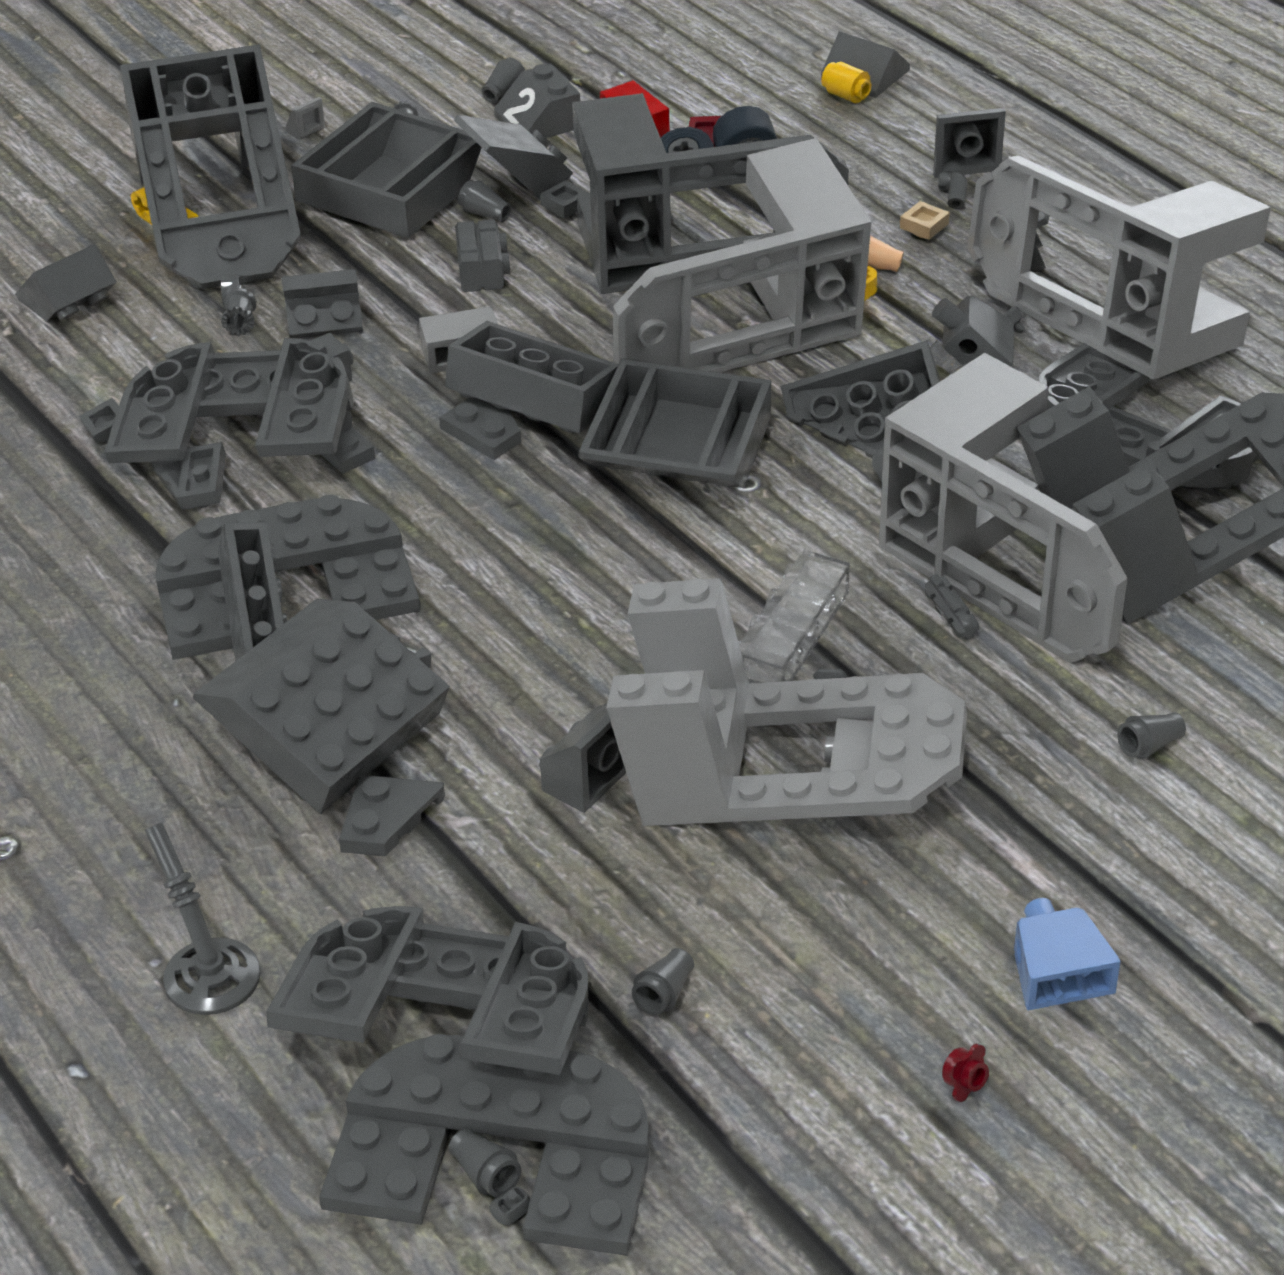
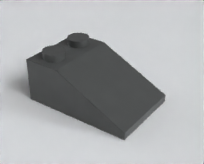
M457 115L454 118V121L489 155L539 198L540 193L564 180H568L573 175V172L563 164L568 158L553 144L547 149L551 142L537 129L531 134L521 124Z

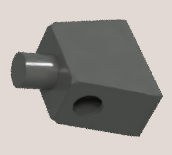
M967 296L957 306L947 298L937 303L932 311V317L944 325L943 347L961 365L965 366L983 353L1009 366L1013 365L1014 322L974 296Z

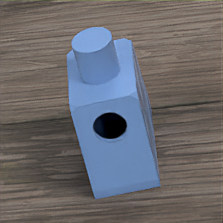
M1037 898L1029 902L1024 909L1026 917L1021 918L1017 922L1014 943V955L1027 1011L1115 994L1120 960L1087 913L1077 907L1055 911L1051 901L1047 898Z

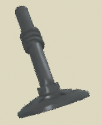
M161 822L145 829L166 877L163 885L165 888L171 889L168 893L169 899L175 898V901L172 903L173 908L180 909L192 943L179 950L166 966L163 977L166 994L174 1005L189 1013L211 1015L229 1011L245 1002L255 991L260 979L258 959L248 946L237 940L221 937L211 938L197 902L200 894L199 892H193L196 885L194 882L188 881L192 876L190 872H184L163 823ZM230 949L237 951L243 956L247 968L239 965L236 954ZM196 951V954L193 955L190 959L185 958L192 952ZM223 956L227 957L232 965L224 964ZM196 970L198 981L190 976L189 971ZM182 973L184 983L192 990L191 994L186 993L178 986L175 975ZM230 979L239 983L225 994L209 997V989L220 987Z

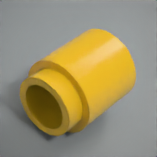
M844 62L829 63L824 69L821 78L823 87L829 93L855 104L865 99L872 87L868 72Z

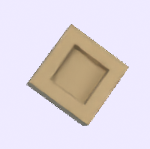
M919 201L900 216V229L913 233L917 237L930 240L949 224L950 212Z

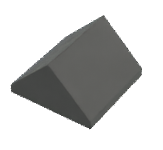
M839 31L821 72V78L824 69L829 63L844 62L869 73L872 87L868 96L876 98L910 70V64L895 49Z

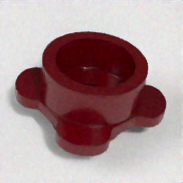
M973 1044L970 1050L964 1047L956 1048L948 1055L942 1069L943 1080L954 1088L952 1097L959 1102L965 1101L971 1091L976 1092L980 1090L988 1080L989 1069L984 1062L986 1049L981 1044Z

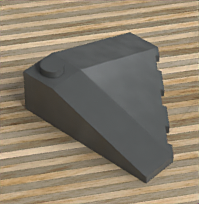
M926 340L780 387L789 421L800 426L805 424L820 431L822 436L844 446L848 444L865 451L866 456L872 458L877 450L884 448L885 417L939 383L940 377L930 346Z

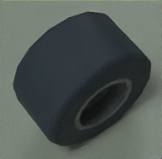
M741 106L727 111L717 120L713 127L715 147L777 139L768 114L761 108L754 106Z

